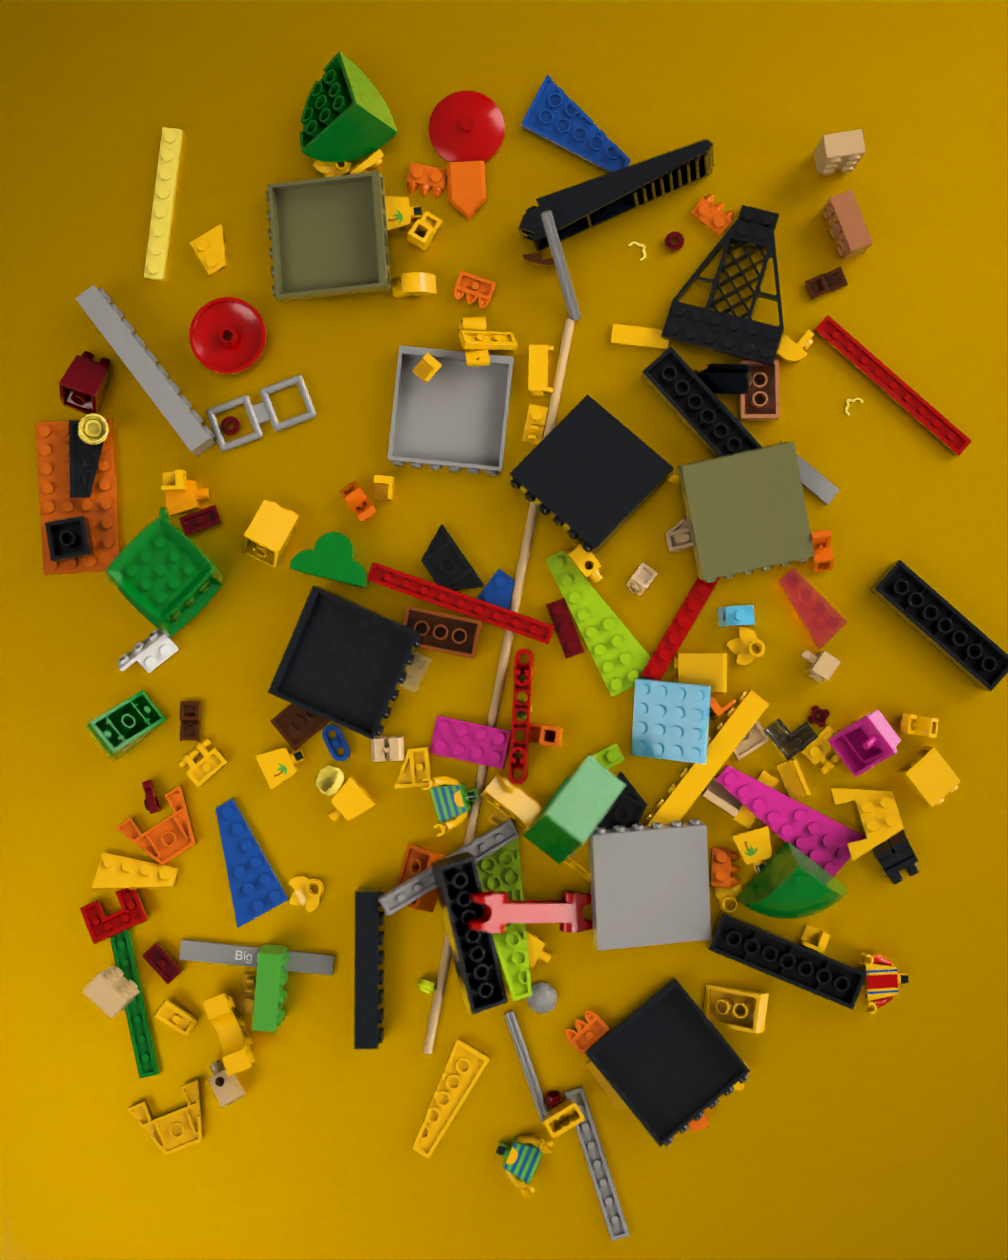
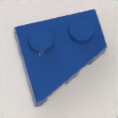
M498 569L477 599L509 610L514 579Z

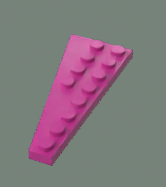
M726 765L715 778L720 785L782 840L790 842L832 876H835L850 859L847 844L866 839L860 833L729 765Z

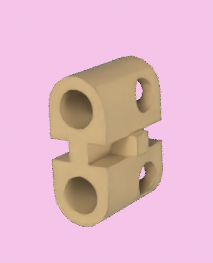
M377 736L374 740L370 739L371 761H400L405 759L404 736Z

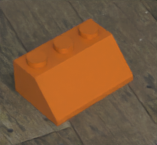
M409 843L395 888L429 868L431 862L441 860L447 856ZM437 887L407 906L416 910L433 912L438 897Z

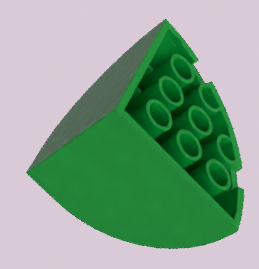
M339 51L323 69L325 74L321 80H316L306 100L301 118V123L303 124V131L300 132L302 153L325 162H347L365 157L378 150L398 133L392 114L376 87L349 58Z
M787 841L739 893L737 899L742 905L759 914L780 919H797L815 915L828 909L847 894V889L843 883Z

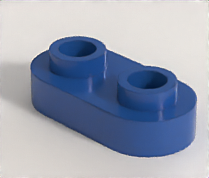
M336 725L326 726L322 731V738L331 756L337 761L346 760L350 756V747L341 729ZM330 731H335L336 736L334 738L329 736ZM339 748L344 749L343 755L338 754L337 750Z

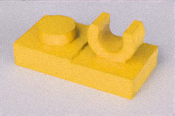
M380 149L374 151L351 169L348 174L369 172L365 171V169L370 166L374 168L379 165L384 154Z
M529 404L522 442L538 445L541 442L548 407Z
M242 974L239 1003L240 1013L253 1014L256 974Z
M167 999L163 1001L154 1014V1017L185 1037L197 1023V1018Z

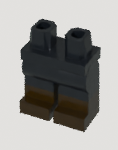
M904 829L871 850L883 875L887 876L893 884L903 880L899 871L904 868L909 876L919 873L916 863L918 859L908 842Z

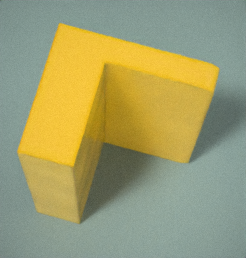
M792 758L775 765L788 797L795 800L805 795H811L797 759Z

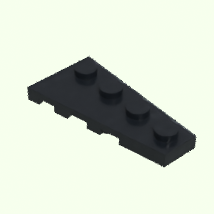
M69 420L70 498H90L104 441L97 445L85 443L78 435V425L81 420Z

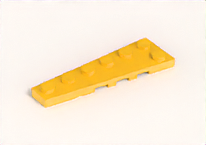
M458 1038L412 1147L413 1150L428 1159L490 1060L489 1057Z

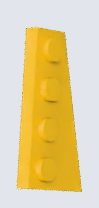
M102 852L92 891L128 888L129 890H136L137 888L173 889L178 868Z

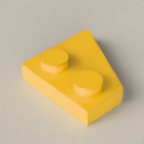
M221 224L190 242L210 277L227 267L223 238L224 230Z

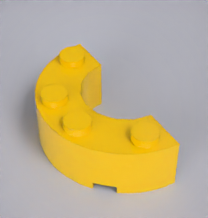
M223 993L203 1001L208 1019L214 1025L223 1051L222 1061L227 1076L251 1068L252 1063L255 1062L250 1049L252 1039L250 1034L246 1033L244 1029L246 1025L245 1019L242 1014L239 1015L233 997Z

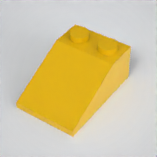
M706 984L703 1013L715 1026L758 1034L765 1030L769 993Z

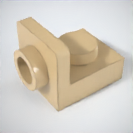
M642 562L626 586L631 592L641 596L658 573Z

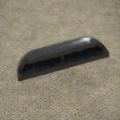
M714 363L708 364L709 368L700 372L697 369L694 370L698 377L715 394H745L750 389L753 380L752 372L746 364Z

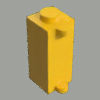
M529 345L528 393H532L534 397H542L544 394L553 392V388H548V351H553L554 346Z

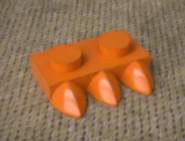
M411 162L407 176V189L409 193L415 192L418 185H420V192L423 197L432 188L434 198L438 199L444 192L447 170Z
M710 194L704 198L702 197L690 214L720 237L732 223L734 210L723 214L724 203L720 202L713 206L714 195Z
M461 270L454 287L455 299L459 300L466 294L467 303L470 305L479 298V306L483 309L491 302L497 283Z
M711 848L710 887L733 888L740 884L738 879L731 876L741 870L737 865L731 863L741 858L737 852L729 848Z
M585 1011L587 1023L582 1020H575L577 1032L572 1029H565L567 1040L581 1055L610 1029L592 1011Z

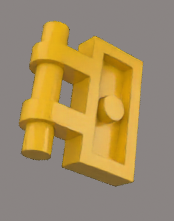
M826 725L800 751L814 766L819 761L824 764L819 769L823 775L829 770L832 771L835 768L834 765L841 759L837 752L829 760L825 757L831 749L834 750L828 739L836 732L829 725Z
M205 738L202 742L199 741L195 745L196 747L189 753L186 752L178 762L181 768H184L187 764L191 767L186 774L197 787H200L228 763L216 748L210 752L207 750V747L211 744L208 738ZM202 753L204 757L196 763L193 759Z

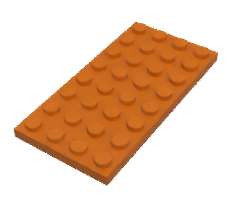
M104 418L106 421H109V433L103 443L90 498H70L69 421L35 423L44 575L106 572L107 567L121 552L114 424L112 418ZM80 516L87 517L95 556L63 562L51 561L45 523Z

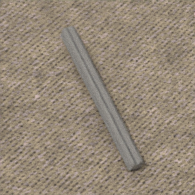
M544 211L541 213V219L570 319L576 321L581 318L553 214L551 211Z
M508 1011L504 1014L538 1115L541 1122H543L548 1108L544 1103V1097L514 1011Z

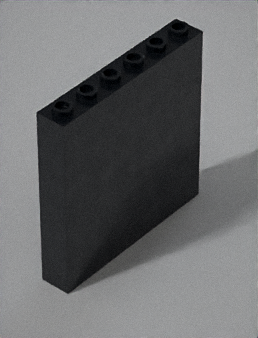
M586 395L509 474V483L515 490L522 491L524 497L530 503L534 502L538 505V509L544 515L548 514L553 518L552 521L559 528L563 527L571 539H577L586 552H592L595 555L671 477L674 467L589 395Z
M313 586L268 693L374 740L383 733L385 726L382 724L384 719H388L391 714L392 708H390L392 701H396L400 691L397 689L399 684H403L407 677L405 671L407 666H411L415 658L413 652L415 647L419 648L423 638L420 637L422 632L324 588Z
M675 978L585 1052L660 1147L663 1144L666 1147L673 1142V1136L676 1133L682 1134L689 1128L688 1123L693 1119L698 1121L704 1115L703 1111L707 1107L712 1109L720 1102L718 1098L723 1094L725 1096L729 1095L734 1090L733 1086L738 1081L741 1084L750 1077L748 1075L750 1072L749 1068Z

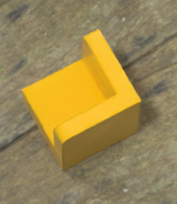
M427 352L412 372L426 384L442 365Z
M181 469L162 474L163 486H161V491H187L186 471Z
M374 475V500H393L394 477Z
M805 925L799 943L824 953L830 934L815 927Z

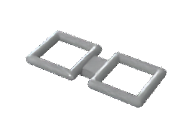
M296 375L262 388L260 395L263 402L252 406L249 396L244 395L207 409L206 414L220 450L225 452L261 438L263 433L260 425L271 421L274 431H280L316 417V411L303 377ZM297 384L308 412L279 422L268 394ZM244 404L254 432L225 443L215 414Z

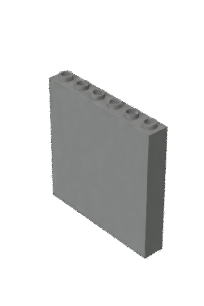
M399 345L388 462H392L391 465L403 466V463L411 464L410 467L422 468V465L430 466L429 469L441 470V467L449 468L448 471L460 472V469L468 470L467 473L479 474V471H485L487 475L498 476V473H502L514 357L489 354L490 365H481L479 367L467 366L465 352ZM428 352L442 366L425 384L412 370Z
M690 819L688 823L670 821V824L666 825L655 822L651 823V826L634 824L632 828H625L624 826H614L610 830H606L603 827L594 828V831H592L588 838L593 943L598 951L711 939L706 824L699 819Z

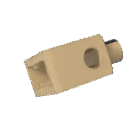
M220 1060L209 1065L214 1075L208 1078L221 1107L229 1105L246 1095L236 1075L227 1076Z

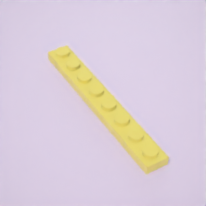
M165 127L162 129L144 271L145 279L164 281L183 134L182 129Z

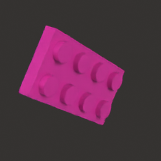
M437 716L429 753L504 769L511 740V731Z

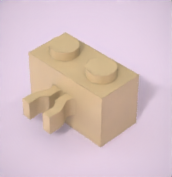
M804 650L801 654L802 658L810 662L806 669L810 673L808 676L816 682L828 681L841 662L826 651H818L814 655L810 651Z

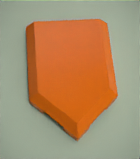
M484 161L446 163L449 203L470 220L487 200Z

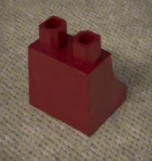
M84 351L81 356L77 355L60 380V400L68 408L85 414H97L109 379L111 362L110 359L102 357L99 362L93 361L94 355L88 351Z

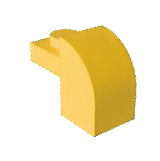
M426 211L420 220L417 219L408 233L407 241L422 250H426L443 220Z
M413 272L404 273L400 277L392 278L393 298L411 295L425 297L437 294L436 275Z
M808 330L797 344L784 334L776 358L786 364H795L802 361L808 355L803 348L807 350L813 343L811 338L814 336V333Z
M903 713L899 721L900 732L936 738L939 719Z

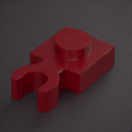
M152 780L142 782L146 793V799L144 800L146 810L150 811V814L161 811Z

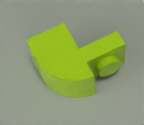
M617 743L589 755L607 770L625 761Z

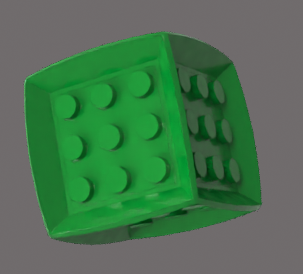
M161 507L159 517L137 534L106 569L108 581L118 588L124 597L146 619L167 636H173L190 622L213 598L223 584L221 572L184 534L170 524L168 507Z

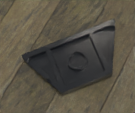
M443 524L440 525L421 559L437 585L454 591L483 587V582Z
M619 772L617 778L626 785L595 828L603 827L606 830L613 829L614 826L632 828V825L639 823L647 804L621 772Z

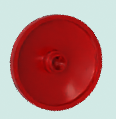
M475 91L452 93L443 98L431 114L429 121L430 141L436 153L447 163L484 161L485 164L497 154L503 143L505 125L502 113L498 106L484 94Z
M223 297L206 303L195 314L190 325L189 341L195 357L206 368L219 374L232 375L246 371L260 359L266 346L267 333L263 319L253 306L238 298Z

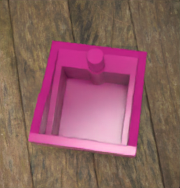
M878 709L838 730L828 739V742L855 777L896 754L898 751L895 746L901 741Z

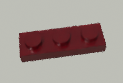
M565 599L547 604L546 606L555 626L554 628L565 658L583 653L584 650Z

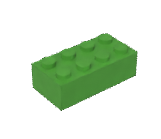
M264 944L258 953L252 1030L276 1032L278 1027L282 1025V1021L285 1020L286 1010L282 1008L287 998V990H284L285 983L288 982L289 972L285 971L290 960V952H287V946Z

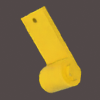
M485 316L462 317V321H458V330L486 331ZM465 349L467 366L479 367L481 365H490L488 349Z

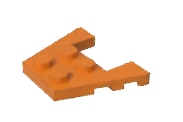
M180 786L164 795L175 813L142 834L132 817L116 827L119 832L126 835L129 840L136 843L162 866L196 844Z

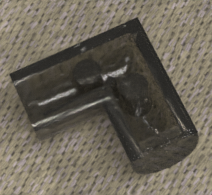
M778 718L764 729L787 760L818 738L807 722L791 733L780 718Z

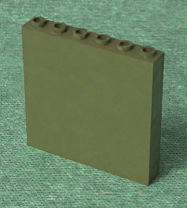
M380 171L268 184L266 200L269 202L267 217L271 227L268 230V235L272 242V247H270V257L273 259L271 275L274 278L272 292L277 300L284 302L392 290L384 176Z
M788 441L677 466L700 580L705 581V583L715 582L718 577L724 576V579L733 578L736 573L742 572L743 575L754 573V569L769 570L772 569V565L786 566L791 564L790 561L804 562L808 561L809 557L815 556L794 442Z

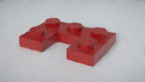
M128 888L117 891L116 895L122 910L107 917L98 900L80 908L93 944L100 943L148 921L137 889L129 890Z

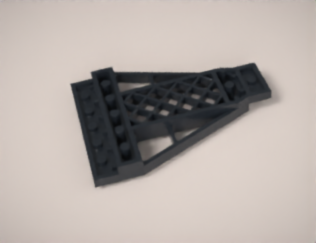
M742 205L738 220L735 221L672 300L661 335L663 339L769 366L774 365L784 334L774 237L779 219L778 213ZM724 246L715 278L699 277ZM744 246L754 249L747 252ZM741 247L745 254L735 259L732 251ZM759 251L763 259L753 263L750 256ZM729 254L733 261L725 265ZM747 258L751 266L742 270L738 262ZM771 258L774 265L777 295L761 292ZM763 264L761 272L759 273L756 267ZM736 265L739 272L730 277L726 269ZM754 269L758 277L748 281L745 273ZM724 271L727 279L720 282L722 273ZM742 276L746 283L736 288L733 280ZM695 281L712 286L707 305L704 308L679 302ZM730 282L734 290L724 294L720 287ZM757 282L756 289L754 292L751 285ZM749 287L752 295L743 299L739 291ZM718 289L722 297L714 300ZM737 294L740 301L731 306L727 298ZM759 298L777 302L779 326L752 320ZM725 300L729 308L719 312L715 305ZM752 300L750 308L748 309L746 302ZM743 305L747 312L738 317L734 309Z

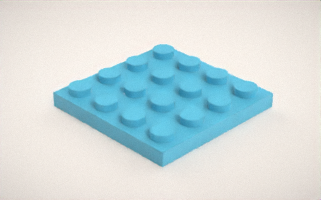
M635 679L631 755L705 764L707 760L711 686Z

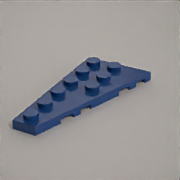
M231 799L215 809L238 928L287 901L289 898L235 800Z

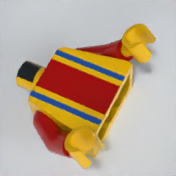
M861 953V956H865V960L860 962V964H862V970L867 973L863 983L864 998L870 1001L863 1002V1006H868V1010L864 1013L874 1014L878 1008L887 1004L894 998V995L899 993L898 985L909 983L908 974L897 973V967L892 964L891 960L880 954Z

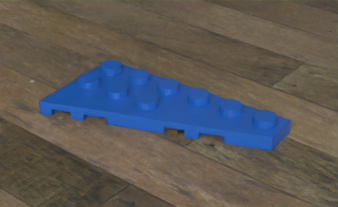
M547 75L526 113L521 127L609 173L628 167L631 160L616 144L609 140L606 134Z

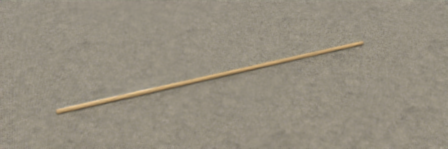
M572 319L565 320L552 387L553 392L550 397L542 440L555 426L575 321ZM534 502L529 505L509 610L517 613L519 611L538 513V505ZM506 629L486 725L496 728L514 632ZM479 764L474 789L477 790L479 798L471 802L463 846L474 840L482 800L480 794L484 790L488 770L486 765ZM447 929L423 1047V1053L432 1054L452 954Z

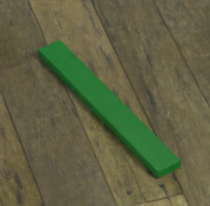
M130 929L110 937L116 967L123 971V976L128 981L132 980L138 986L137 989L140 991L125 1008L139 1078L158 1075L160 1072Z

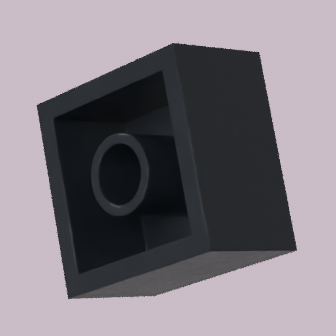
M80 516L45 523L51 561L63 562L95 556L87 517Z

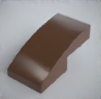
M542 252L523 255V263L542 269H556L553 258L543 259Z
M841 267L805 281L812 299L848 286Z
M181 701L180 742H199L201 726L200 701Z

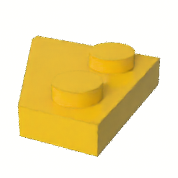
M429 747L408 749L405 762L401 767L400 775L394 786L395 789L427 786V781H420V779L427 778L431 780L432 778Z

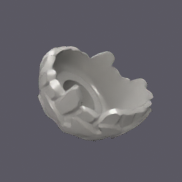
M546 982L532 984V995L526 997L528 1006L540 1014L553 1010L557 1003V994L554 988Z

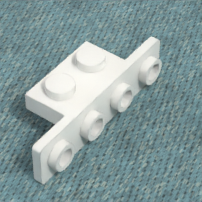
M156 629L149 634L146 640L137 643L132 651L128 654H123L119 658L117 665L119 670L123 672L135 661H138L150 673L179 649L160 629Z

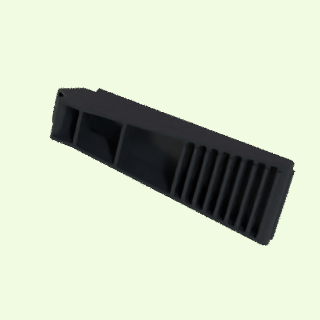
M705 139L537 198L538 207L532 206L528 208L522 217L518 228L520 236L532 241L536 251L540 252L549 247L541 219V213L544 211L552 212L561 242L704 178L713 171V143Z

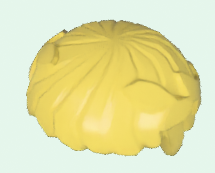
M90 413L79 421L78 435L85 443L97 445L106 440L109 433L108 423L101 415Z
M327 765L318 773L315 785L321 793L326 796H332L341 788L344 774L338 767Z

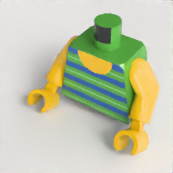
M448 776L434 777L431 780L427 778L420 779V781H427V786L421 787V789H430L439 820V824L433 826L432 829L439 827L441 830L440 834L435 835L437 837L441 836L444 831H449L459 826L467 817V811L471 810L470 802L479 798L476 789L467 791L464 783H459L457 779Z
M533 1134L513 1138L510 1147L499 1143L495 1152L505 1157L503 1161L504 1172L512 1184L521 1191V1195L524 1198H531L527 1195L528 1189L531 1192H535L534 1187L527 1186V1184H530L542 1154L551 1153L547 1149V1145H553L552 1141L545 1142Z

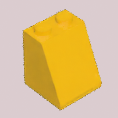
M264 499L243 536L242 553L276 569L297 527L299 515L292 510L280 507L273 501Z
M677 653V657L673 658V669H677L676 676H673V682L711 686V692H727V653Z
M925 746L897 771L927 806L930 807L940 805L944 801L943 797L947 793H953L958 788L957 784L961 782L934 747Z

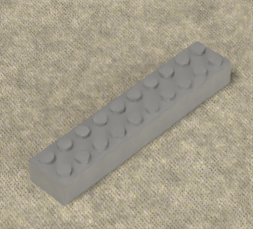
M93 284L76 297L77 302L190 451L199 456L216 443L213 440L215 437L209 427L201 424L204 421L194 409L191 411V403L183 394L179 395L181 390L175 382L167 379L169 374L160 364H156L158 360L148 348L144 349L147 345L136 333L133 334L135 329L125 318H121L124 315L113 302L110 304L112 299L101 287L98 289Z

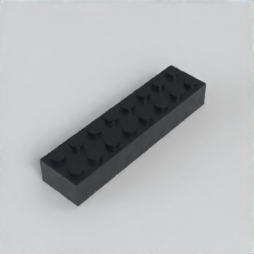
M671 346L642 371L641 377L714 457L762 447Z
M901 560L895 561L870 589L984 691H992L1008 673V654Z
M466 851L431 862L465 1008L471 1014H475L508 1003L492 933L468 927L469 921L480 919L485 913L484 904L475 903L470 900L472 894L482 892L475 857Z
M358 887L355 891L354 1049H378L379 1044L384 1040V1028H381L384 1020V1009H381V1004L384 1001V989H381V985L384 982V970H381V965L384 962V950H381V945L384 943L385 933L381 931V926L385 922V912H381V904L378 898L383 896L385 892H381V887Z
M720 911L711 933V939L708 940L706 945L708 950L852 1010L867 976V973L862 969Z

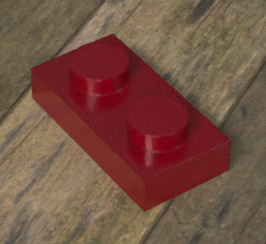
M216 505L179 518L185 536L222 524Z
M158 942L142 955L167 984L183 971Z

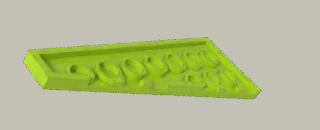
M561 551L546 558L545 560L611 697L634 687L635 679H647L641 676L651 656L567 555Z
M518 837L476 862L482 892L505 891L508 892V900H524ZM506 923L505 933H492L497 956L512 1001L514 1002L532 995L527 932L525 923Z

